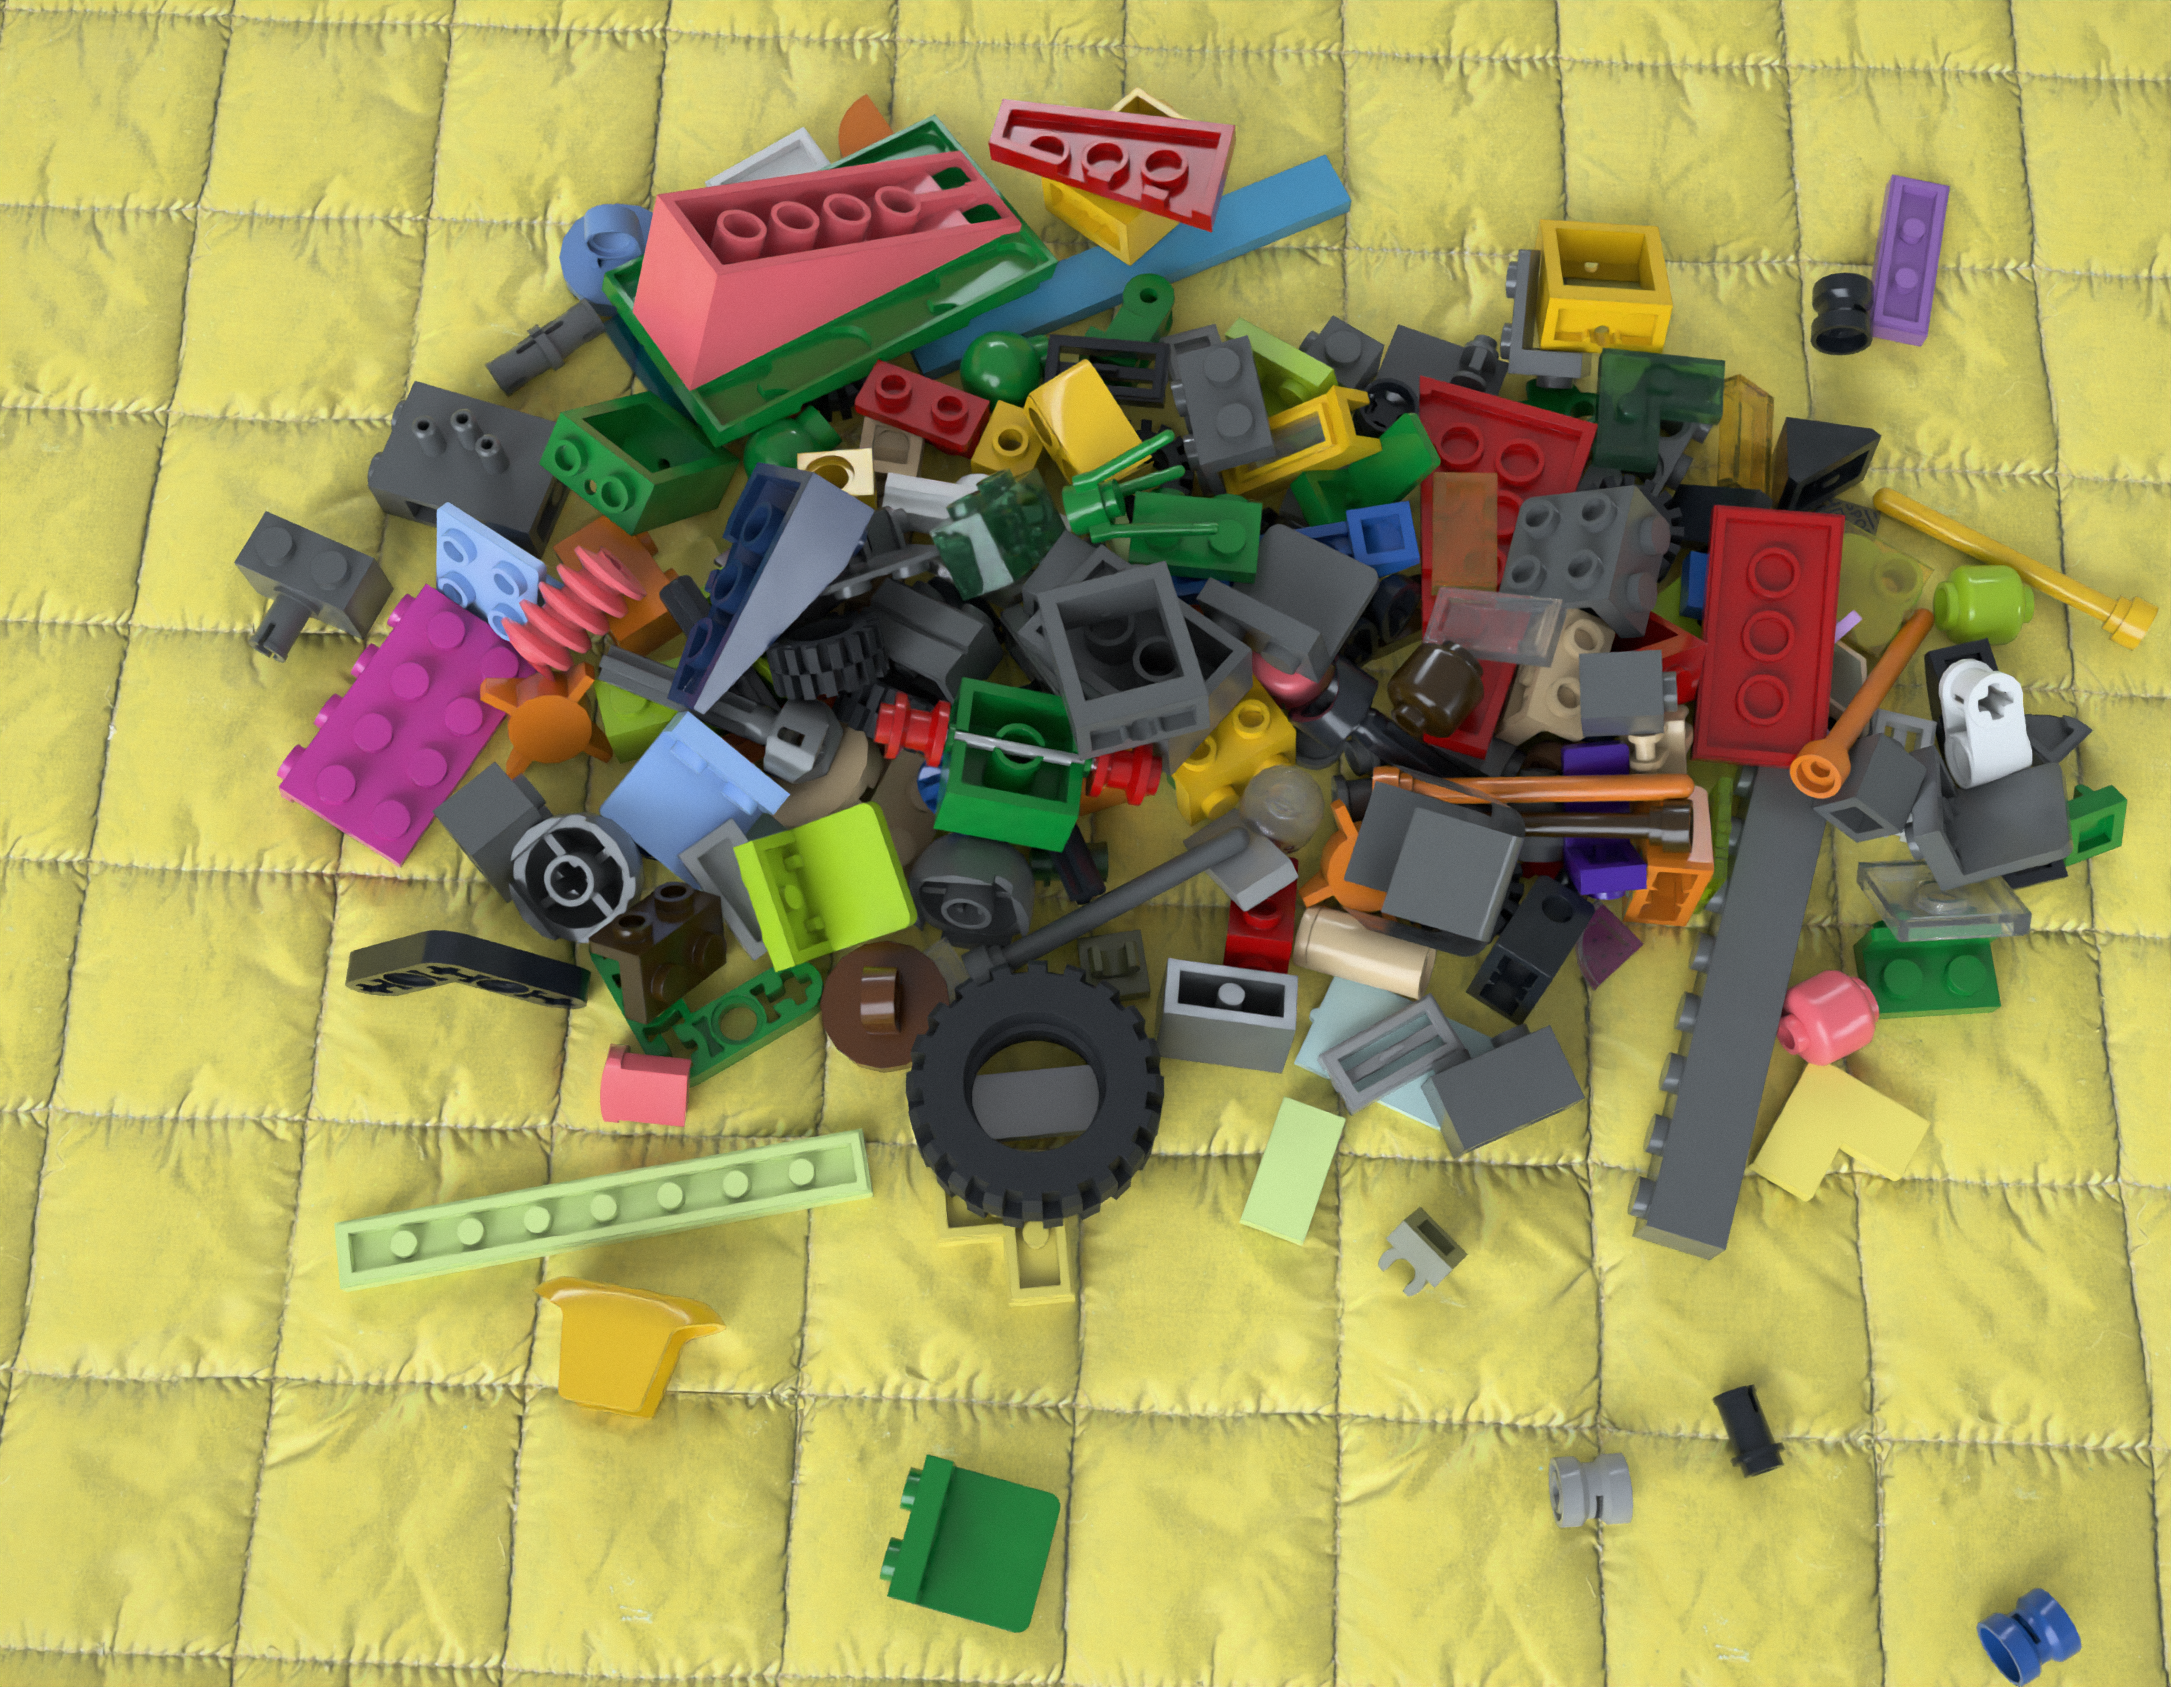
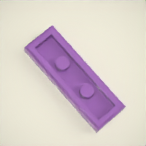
M1891 175L1885 188L1871 281L1874 285V304L1871 310L1867 312V315L1873 322V337L1919 347L1922 346L1927 338L1950 186Z

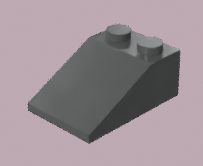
M1101 544L1067 581L1078 580L1083 582L1115 574L1120 569L1131 564ZM1179 598L1178 601L1209 694L1210 728L1152 742L1153 755L1162 757V771L1170 777L1253 687L1252 649ZM1158 607L1065 631L1085 701L1180 677ZM1038 610L1017 632V636L1055 675Z

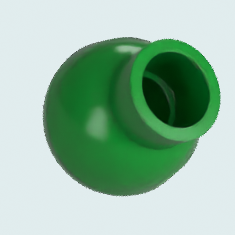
M989 331L980 335L969 344L961 359L960 381L964 392L990 401L989 413H993L998 400L1023 408L1029 393L1044 383L1049 338L1043 334L1025 338L1012 331Z
M809 405L794 419L786 417L752 432L744 448L743 464L745 473L749 479L757 462L798 469L797 453L833 451L843 441L828 421L812 405Z

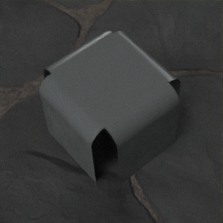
M1391 763L1417 780L1490 801L1492 804V816L1490 817L1462 806L1376 781L1343 880L1387 892L1381 912L1444 931L1429 932L1347 907L1343 908L1367 930L1461 957L1474 956L1480 953L1491 940L1525 840L1524 820L1516 810L1481 790Z

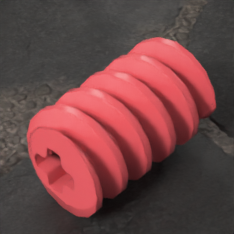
M579 545L574 549L583 567L579 571L561 563L556 567L564 583L561 589L541 581L537 586L546 602L542 607L522 599L519 605L527 619L526 623L522 625L508 617H504L500 621L514 648L534 669L550 681L555 682V675L550 666L566 672L574 665L573 657L568 648L585 654L592 648L591 639L586 630L600 636H604L610 631V624L604 612L620 619L629 612L628 605L622 594L638 601L647 595L643 586L630 570L603 546H600L601 550L597 554Z

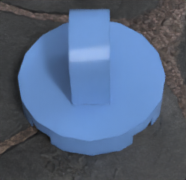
M626 204L595 206L578 219L563 238L559 259L568 290L574 297L577 296L579 300L585 298L600 316L621 318L616 311V306L611 304L601 290L604 273L645 254L653 212L641 206Z

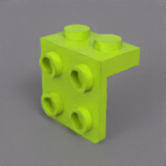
M874 801L865 802L802 826L733 847L740 867L742 881L748 890L762 931V940L769 952L775 972L910 927L917 920V910L882 808Z

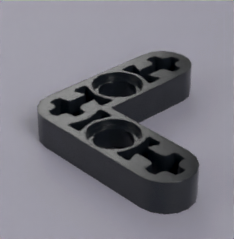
M430 930L350 952L345 985L349 989L360 993L378 996H399L457 982L551 1008L580 1009L587 1006L591 972L573 964L468 934L445 930Z

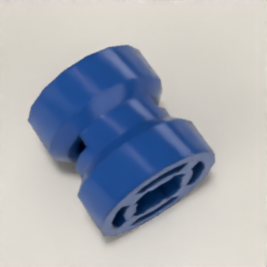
M2034 1588L2018 1598L2016 1609L2007 1615L1995 1612L1980 1621L1976 1627L1978 1637L1991 1661L2006 1679L2017 1687H2023L2038 1678L2041 1674L2042 1665L2050 1660L2064 1662L2080 1652L2082 1648L2080 1636L2068 1614L2048 1592L2041 1588Z

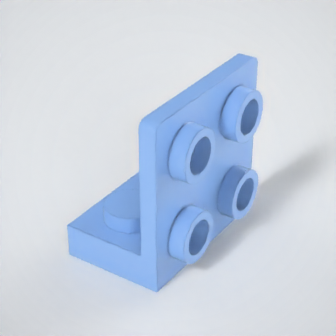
M446 502L437 509L436 590L488 623L501 638L510 641L500 621L504 617H508L523 625L527 622V619L519 602L522 599H526L542 607L546 602L537 585L544 581L561 589L564 584L547 574V567L542 561L453 504Z
M689 711L677 712L600 806L599 814L615 821L631 835L637 845L694 889L700 890V887L677 855L729 818H733L743 834L746 835L762 813L774 815L790 794Z

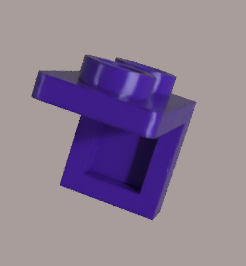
M1623 740L1565 745L1561 749V776L1629 774V747ZM1630 801L1562 802V811L1630 812ZM1563 838V868L1580 895H1588L1599 900H1612L1623 897L1626 891L1647 889L1646 863L1633 847L1630 839Z

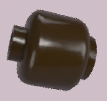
M1444 641L1442 644L1435 642L1422 643L1394 673L1387 684L1388 697L1394 706V709L1391 711L1392 719L1402 730L1416 738H1420L1424 733L1435 738L1450 737L1484 698V685L1481 680L1484 674L1483 668L1470 652L1457 643L1451 641Z

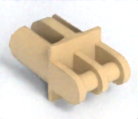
M1684 704L1677 705V711L1664 712V733L1619 735V740H1623L1629 747V774H1687L1686 755L1693 742V726L1685 722L1689 711Z

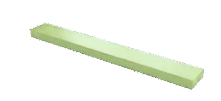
M862 1128L337 1222L334 1223L340 1289L345 1292L874 1197L864 1132Z

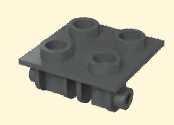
M1398 324L1375 380L1393 378L1403 381L1413 389L1418 402L1419 375L1498 396L1507 374L1509 363L1499 360V354L1496 350L1497 342L1487 335H1476L1473 341L1467 342L1462 347Z
M890 506L882 507L874 511L867 524L868 535L861 550L854 557L850 558L846 568L818 597L834 593L835 599H845L871 590L870 579L892 573L893 579H902L923 573L930 569L927 559L947 553V547L906 544L903 534L910 531V522L906 512L902 508L893 510Z

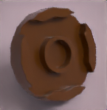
M883 941L864 944L840 959L826 978L820 1006L823 1027L836 1049L861 1068L886 1073L912 1067L910 1052L917 1034H926L929 1028L927 1016L939 1002L946 1005L951 1003L948 985L932 959L913 946Z

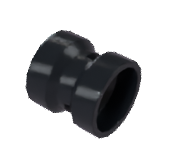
M1837 273L1825 276L1815 283L1812 292V306L1814 311L1818 313V317L1813 320L1811 325V344L1816 350L1828 355L1842 356L1861 352L1871 345L1873 340V322L1867 315V312L1871 310L1874 304V285L1870 279L1856 273Z
M1393 378L1377 379L1369 383L1363 390L1367 392L1370 404L1356 409L1352 421L1356 435L1379 438L1403 414L1416 413L1418 415L1420 410L1418 398L1413 389L1403 381Z

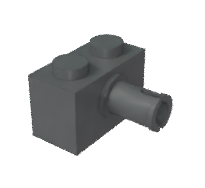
M265 511L234 562L258 594L274 600L256 632L249 638L248 644L269 658L274 653L273 659L282 663L288 658L289 651L310 617L364 640L394 590L375 558Z

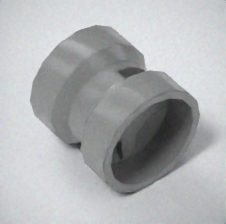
M1622 1453L1600 1454L1593 1462L1583 1463L1574 1456L1553 1457L1550 1459L1548 1474L1550 1500L1554 1519L1559 1528L1580 1527L1587 1519L1600 1518L1607 1525L1631 1522L1633 1514L1632 1485L1628 1465Z

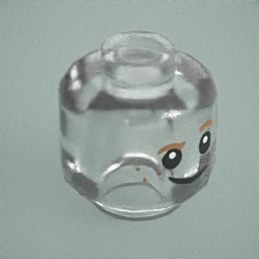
M1280 764L1264 768L1251 778L1239 800L1237 818L1244 829L1256 836L1267 837L1287 855L1299 851L1310 842L1323 819L1325 801L1320 786L1310 774L1296 766Z

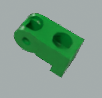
M1153 273L1140 274L1133 277L1125 285L1122 307L1106 332L1090 326L1084 337L1159 343L1161 337L1168 336L1173 324L1172 307L1175 301L1173 287L1165 278ZM1079 355V362L1087 359L1091 364L1148 368L1152 360ZM1103 380L1105 385L1136 388L1139 384Z

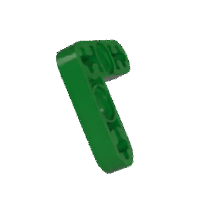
M589 948L588 950L594 965L625 1017L622 987L618 988L617 985L621 982L619 961L610 958L604 959V956L590 952ZM804 962L775 972L773 966L693 1013L689 1011L683 998H681L647 1025L628 1018L625 1019L646 1055L673 1057L672 1051L661 1033L668 1031L671 1027L687 1050L698 1046V1050L691 1055V1061L694 1064L690 1069L689 1088L811 1020L821 1011L820 1001L824 984L819 971L811 963ZM794 977L799 984H805L810 981L812 984L805 989L808 999L804 1003L797 1005L792 998H787L774 1005L773 1009L779 1019L770 1023L763 1005L756 996L765 992L769 1003H772L785 995L786 989L783 983L787 979ZM735 1008H747L753 1011L757 1017V1025L754 1032L742 1040H731L725 1037L721 1031V1022L724 1016ZM680 1018H684L685 1022L683 1024L675 1025ZM657 1035L652 1042H649V1036Z

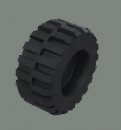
M1028 960V972L1011 974L1008 963L989 968L990 980L977 985L970 977L954 988L955 1000L950 1005L939 1002L927 1016L929 1028L926 1034H917L910 1052L912 1068L911 1071L906 1072V1096L909 1106L908 1114L918 1150L926 1167H931L936 1175L938 1184L951 1198L955 1195L959 1196L966 1202L967 1210L984 1219L990 1213L1002 1217L1005 1226L1022 1229L1024 1228V1221H1043V1229L1061 1227L1063 1226L1064 1218L1077 1214L1084 1220L1100 1212L1101 1203L1112 1197L1117 1200L1131 1186V1178L1137 1170H1143L1151 1155L1155 1137L1158 1135L1164 1099V1076L1160 1073L1161 1055L1155 1038L1147 1037L1145 1033L1146 1020L1135 1005L1125 1008L1119 1002L1120 990L1104 979L1099 982L1097 987L1086 982V970L1067 964L1064 974L1048 972V961ZM1045 1041L1059 1044L1078 1054L1092 1068L1099 1091L1097 1110L1087 1130L1072 1142L1048 1151L1029 1152L1017 1150L991 1138L977 1120L972 1104V1091L978 1071L993 1055L1017 1043Z

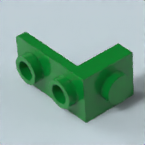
M1416 413L1403 414L1378 438L1380 439L1383 451L1353 462L1347 469L1303 471L1289 485L1302 510V515L1310 527L1345 522L1347 510L1400 502L1440 465V457Z

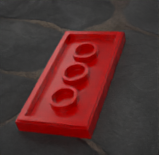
M1714 505L1711 509L1700 639L1707 643V648L1695 694L1692 725L1693 742L1690 748V761L1790 769L1791 764L1807 743L1827 737L1845 515Z

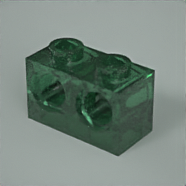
M1006 468L987 476L976 484L978 491L969 493L950 503L946 507L950 516L929 532L963 601L1015 583L1047 555L1065 529L1067 530L1037 468L1013 476L1010 468Z

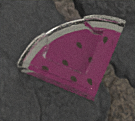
M1599 899L1592 903L1596 908V912L1575 944L1579 969L1588 985L1594 991L1643 945Z

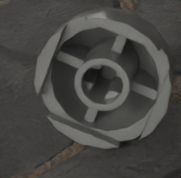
M592 812L557 814L526 831L513 848L510 862L515 860L513 866L514 881L509 882L510 895L522 919L540 935L555 941L562 938L568 941H578L576 944L589 943L590 936L640 901L645 882L642 856L631 835L612 819Z
M953 832L934 840L917 858L909 874L907 884L917 910V920L914 925L921 931L924 930L925 922H927L934 928L942 930L940 942L952 947L972 950L983 943L988 948L997 943L1004 948L1011 944L1014 935L1021 933L1023 938L1028 934L1034 909L1035 879L1024 855L1011 844Z

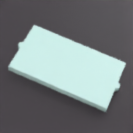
M1334 976L1320 1008H1314L1310 1012L1309 1019L1313 1023L1294 1064L1331 1081L1332 1079L1327 1071H1323L1317 1061L1320 1054L1413 1002L1390 991ZM1427 1014L1339 1063L1346 1072L1432 1024ZM1447 1018L1465 1049H1468L1471 1058L1494 1049L1490 1041L1491 1037ZM1439 1036L1353 1084V1086L1359 1093L1445 1043ZM1434 1070L1377 1101L1438 1131L1441 1129L1421 1089V1086L1431 1076L1435 1075Z

